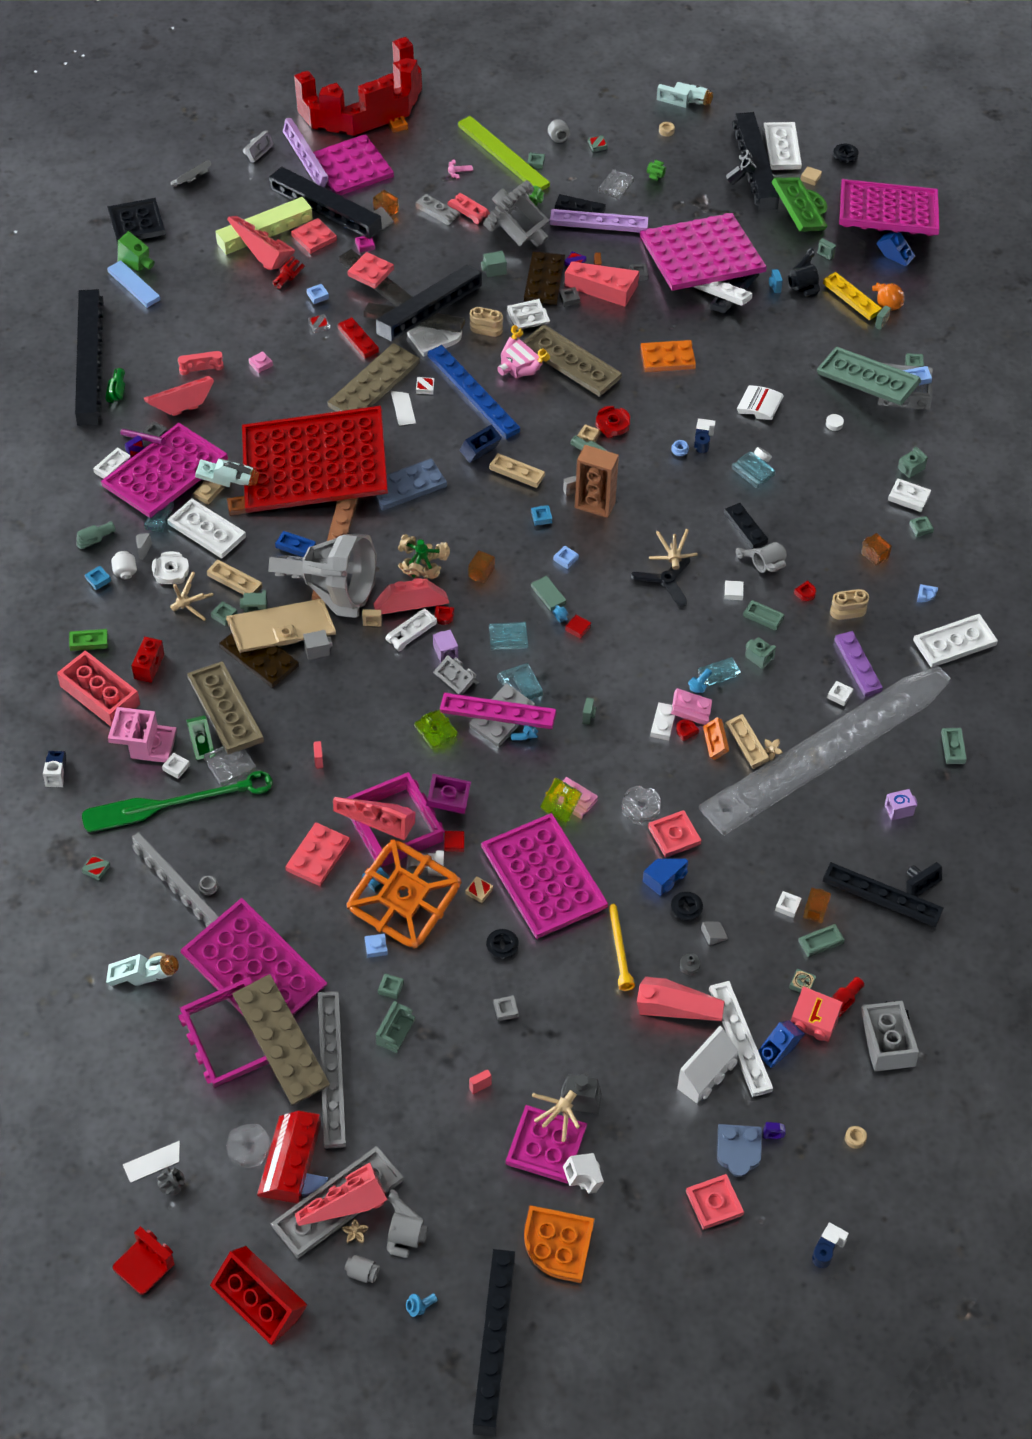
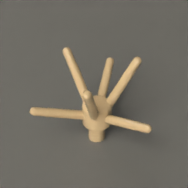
M685 529L678 549L676 534H673V543H670L669 548L661 533L656 531L668 552V556H649V559L669 560L672 563V569L677 570L680 568L679 562L682 558L697 556L698 553L681 555L689 529Z
M191 572L182 594L177 584H173L177 598L170 608L175 612L179 608L184 609L186 607L205 621L206 618L192 608L190 604L212 597L213 593L205 595L201 593L189 598L187 595L195 572Z
M570 1090L565 1098L561 1097L558 1100L533 1093L532 1097L556 1104L535 1118L534 1121L537 1123L550 1115L542 1124V1127L545 1128L562 1112L564 1116L562 1142H565L569 1116L577 1129L580 1127L571 1110L573 1107L571 1103L577 1094Z

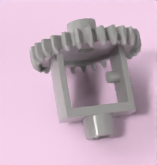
M528 180L520 184L509 194L502 188L492 198V201L497 206L483 222V225L489 231H494L497 229V226H501L519 246L530 240L536 248L549 237L542 230L549 222V219L529 199V195H532L534 187ZM516 206L535 225L527 232L510 216L513 215L512 210L517 211Z

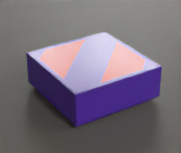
M572 251L564 261V265L568 267L571 262L585 263L587 257Z
M139 435L125 443L126 453L131 455V458L144 449L143 440Z

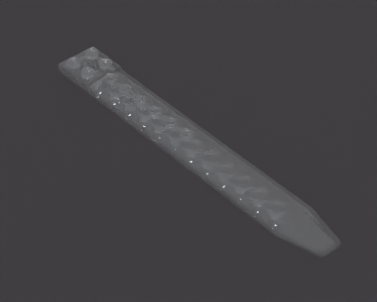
M939 666L904 677L731 787L728 786L701 803L699 810L723 836L928 706L950 682L951 678ZM723 808H729L731 813L723 812Z

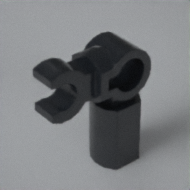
M746 150L744 157L741 154L739 155V159L742 162L741 166H737L726 175L727 180L732 185L746 176L745 173H752L756 169L752 153L749 150Z

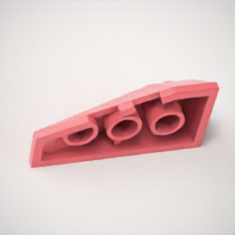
M229 216L227 218L257 260L266 269H279L294 254L295 250L280 239L273 240L269 238V233L265 231L255 230V226L238 216Z
M340 797L333 799L334 812L404 841L415 824V811L398 804Z
M645 977L640 983L637 997L640 1015L722 1021L725 1002L721 999L666 978Z
M371 1163L346 1176V1182L341 1186H333L328 1189L329 1192L323 1199L316 1198L295 1214L297 1224L302 1226L381 1207L388 1199Z

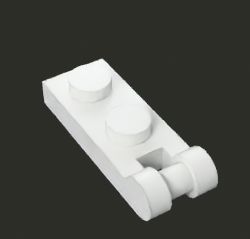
M424 608L389 632L385 639L390 644L393 643L397 651H402L408 643L436 625L437 618Z

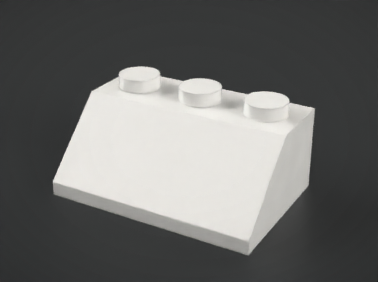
M721 1026L716 1029L680 1069L677 1089L697 1104L702 1098L705 1100L710 1095L711 1088L715 1084L719 1085L724 1079L726 1071L728 1069L731 1071L738 1062V1050Z

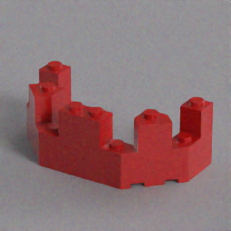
M407 37L392 41L393 73L359 85V102L345 106L344 91L337 82L322 87L318 97L315 78L309 71H303L294 75L299 114L311 129L326 128V131L339 133L343 131L347 132V135L352 136L389 123V120L394 122L395 118L400 120L401 116H404V118L410 116L411 109L415 106L418 95L422 91V71L417 60L414 59V48Z

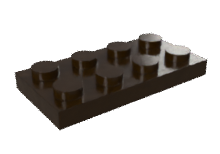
M532 252L524 293L525 302L540 299L541 303L557 305L565 261L564 254Z
M232 633L219 643V647L271 688L275 687L299 667V662L279 646L240 653Z

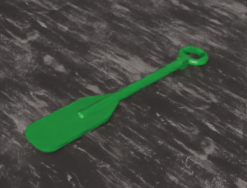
M255 771L246 780L239 781L237 784L166 800L127 799L88 808L82 813V821L86 831L97 832L141 822L165 807L236 791L244 792L249 790L254 794H263L271 789L273 779L267 772ZM265 777L266 787L253 788L251 781L253 778Z

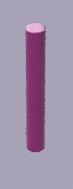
M122 429L120 432L122 436L134 438L139 435L144 441L164 445L166 441L162 437Z

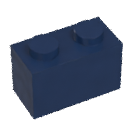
M491 424L467 438L462 444L460 452L469 463H472L495 449L502 437Z

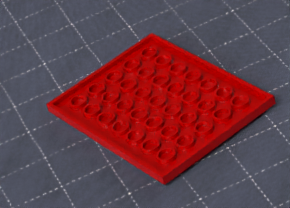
M381 406L242 425L243 464L253 468L249 485H244L246 513L388 494Z

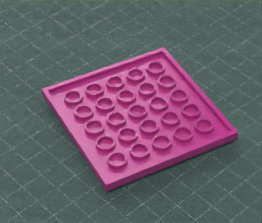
M842 179L839 225L844 227L855 226L861 229L874 228L878 231L892 230L896 233L903 231L910 234L922 233L927 236L938 235V189Z
M733 213L640 231L642 241L672 291L766 272L767 266Z

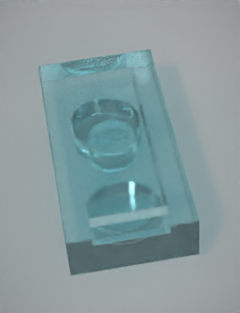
M173 501L161 511H158L152 518H147L144 524L145 530L163 532L167 519H169L174 508Z
M732 657L698 668L699 676L706 668L712 671V674L704 682L707 686L740 675V669Z

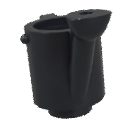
M813 247L807 250L806 255L790 270L787 276L789 286L796 291L813 287L804 291L805 297L818 294L820 291L818 271L815 265L810 263L815 255Z

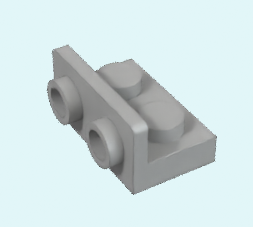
M448 655L433 672L459 695H463L473 682L476 685L479 683L475 679L477 675L471 669L465 670L462 668L464 664L458 658L452 659Z

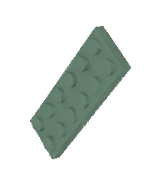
M837 346L817 368V373L821 376L898 405H902L921 383L919 376Z

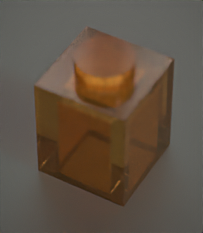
M383 190L373 197V209L375 211L379 207H383L391 217L399 211L398 198Z
M875 533L871 537L868 536L863 541L861 553L875 566L889 558L892 546L879 534Z
M478 550L468 565V577L485 583L495 569V557Z
M811 888L803 918L823 923L831 893L823 889Z

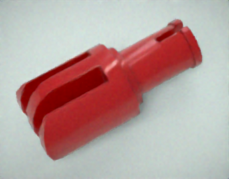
M294 256L281 267L280 274L272 281L274 286L279 284L277 286L278 289H281L288 280L292 281L305 267L303 263L298 267L300 261L298 259L294 261Z
M854 977L845 988L840 987L831 997L843 1002L839 1017L855 1003V995L865 986V983L859 977Z

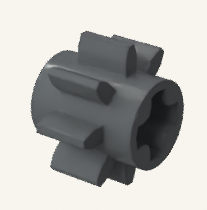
M167 1167L160 1172L161 1175L157 1179L161 1192L166 1195L170 1193L176 1195L182 1191L181 1187L185 1185V1178L179 1169L174 1167L170 1170Z

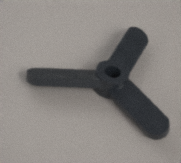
M690 557L682 558L679 562L680 568L677 570L671 567L668 571H664L661 574L632 572L631 578L633 580L660 583L663 587L667 588L677 606L684 607L687 604V599L675 579L688 566L691 560Z

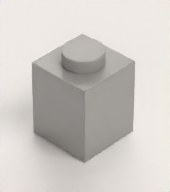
M325 630L303 634L308 660L330 656V648L333 647L330 636L327 637Z

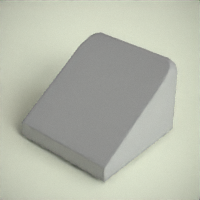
M379 207L374 211V213L381 216L382 231L394 223L383 207Z
M150 533L137 534L136 536L140 560L145 558L152 545Z
M720 922L702 923L701 930L709 946L728 940Z

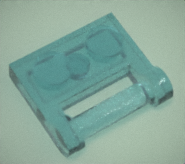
M528 663L502 671L497 675L498 681L503 686L507 683L512 687L509 678L513 677L521 694L528 699L543 695V690Z

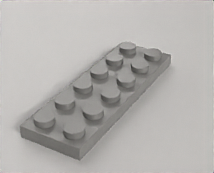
M377 1146L271 1223L272 1228L298 1259L359 1214L299 1226L295 1214L316 1198L323 1199L326 1197V1194L329 1192L328 1189L333 1186H341L346 1182V1176L368 1163H371L385 1193H388L403 1182V1176Z

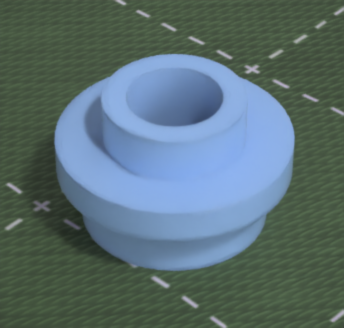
M677 440L672 445L671 451L676 456H685L689 452V446L686 441Z

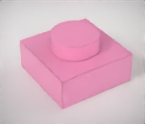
M263 351L249 358V364L258 373L273 366V361Z

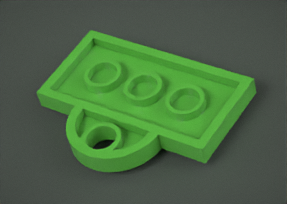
M799 177L773 179L772 184L799 231H824L827 228V224L822 216L828 207L820 194L806 189Z

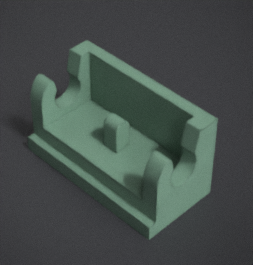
M394 1001L375 1034L376 1044L397 1053L415 1021V1016L412 1015L413 1010Z

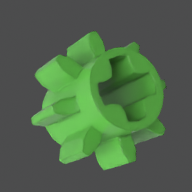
M655 159L654 163H649L647 167V174H650L649 178L658 181L659 178L664 177L666 167L663 166L664 162Z
M533 186L534 191L532 195H529V199L537 206L538 202H543L544 192L540 187Z

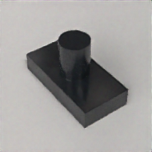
M936 862L923 871L915 865L911 866L907 871V875L911 878L906 881V892L917 897L942 881V866Z

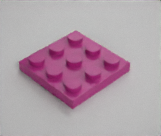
M525 1105L506 1158V1165L568 1184L563 1166L570 1156L578 1155L587 1123L577 1120L580 1125L577 1129L571 1118H568L566 1141L562 1142L564 1116L557 1115L543 1128L542 1124L550 1115L536 1123L534 1119L546 1111Z

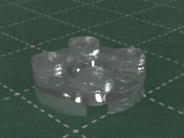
M634 786L625 792L622 799V811L633 823L642 824L643 822H649L660 814L661 798L654 789ZM640 801L641 803L646 804L644 807L638 806V802Z
M259 1124L239 1126L229 1133L227 1140L229 1158L245 1168L260 1165L265 1160L267 1154H269L271 1147L267 1132ZM246 1142L254 1143L250 1150H247V1147H243Z

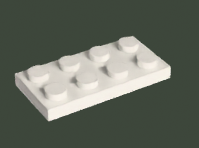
M795 122L764 123L763 131L771 170L801 169L802 163Z
M192 498L167 519L168 525L220 558H224L246 538L245 531Z
M980 614L918 634L913 639L931 668L996 646L998 642Z

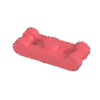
M462 193L457 194L455 199L448 201L449 207L471 218L475 224L481 223L482 219L487 218L490 214L487 208Z
M213 351L180 356L178 358L179 372L181 375H187L193 371L222 370L224 368L222 352Z

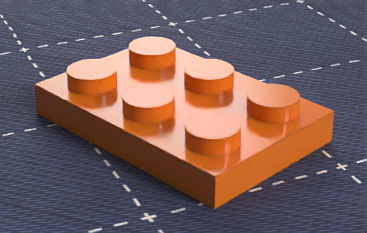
M691 340L641 343L640 349L645 372L696 369Z

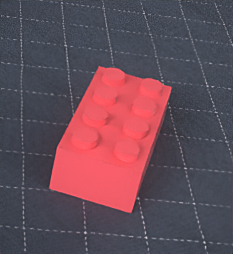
M86 650L57 672L60 687L109 726H112L117 707L136 709L140 705L138 691Z

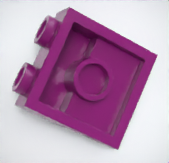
M433 774L426 806L465 814L471 781Z

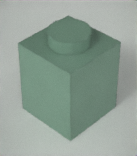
M503 251L483 254L481 268L482 271L486 272L487 277L507 274V261Z

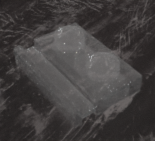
M613 169L598 187V192H604L606 196L619 200L634 182V176L621 171L616 172V169Z

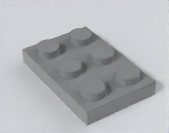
M507 683L492 698V700L536 706L534 702ZM474 718L469 723L472 729L497 747H500L519 726V724Z

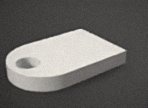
M440 318L411 329L407 333L424 357L428 355V351L440 345L447 348L458 343L462 338V327L454 319Z

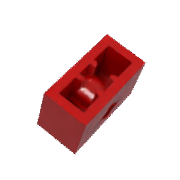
M144 636L131 665L135 680L153 682L165 654L162 640Z

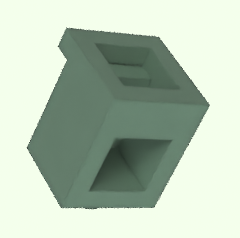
M914 447L913 451L900 458L898 468L902 473L911 478L926 468L928 457L917 447Z
M262 590V593H244L243 598H240V609H244V613L267 609L266 590Z
M760 637L755 640L750 639L746 644L745 657L762 669L775 657L776 646L769 645Z

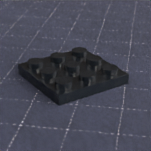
M156 198L107 206L117 244L118 240L128 231L139 240L166 235Z

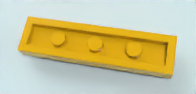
M837 272L823 279V284L868 320L876 317L882 310L879 305Z

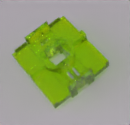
M440 710L431 711L414 723V727L431 749L442 746V743L449 742L451 738L458 735V732L449 722V718H446Z
M555 778L550 789L546 791V796L540 808L549 814L552 813L560 821L568 822L583 793L566 782ZM560 796L564 797V802L561 805L557 803Z

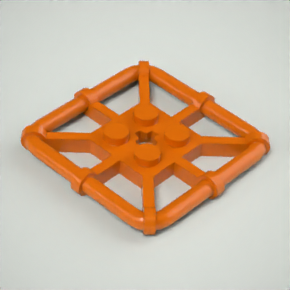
M393 839L382 849L371 867L365 870L364 877L351 894L346 905L348 910L374 926L378 932H384L403 945L416 949L425 941L437 921L443 918L444 911L458 892L462 881L454 872L432 860L431 856L424 855L407 844ZM398 849L420 861L413 874L401 867ZM392 851L396 869L387 879L376 872ZM428 866L448 879L427 883L420 879L419 876L425 867ZM371 879H375L384 885L378 895L358 899ZM451 886L437 908L424 901L431 890ZM408 889L409 895L400 897L399 891ZM380 902L389 909L381 921L358 907ZM422 907L432 913V916L416 938L412 917L418 908ZM395 912L407 919L411 939L387 925Z

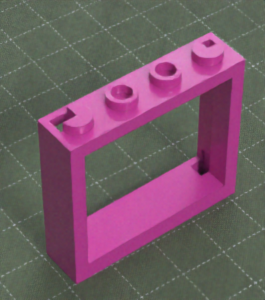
M409 772L347 797L348 799L377 802L407 790L431 832L405 844L420 852L443 842V833H445L441 822L438 823L433 807L426 806L427 797L424 792H420L417 780L412 779ZM351 819L375 861L382 851L380 844L368 825ZM398 849L400 860L408 856V854ZM392 851L380 866L381 868L395 862Z
M250 977L180 1007L181 1014L178 1015L182 1027L187 1026L189 1033L186 1036L191 1046H196L198 1051L195 1053L199 1065L204 1064L206 1069L203 1072L208 1084L212 1083L214 1088L269 1064L264 1056L216 1077L189 1015L232 997V993L253 983Z

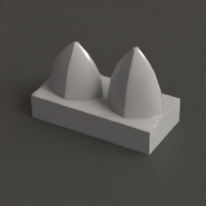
M263 131L256 138H253L250 141L251 143L243 149V153L248 156L250 162H256L274 145L269 132Z

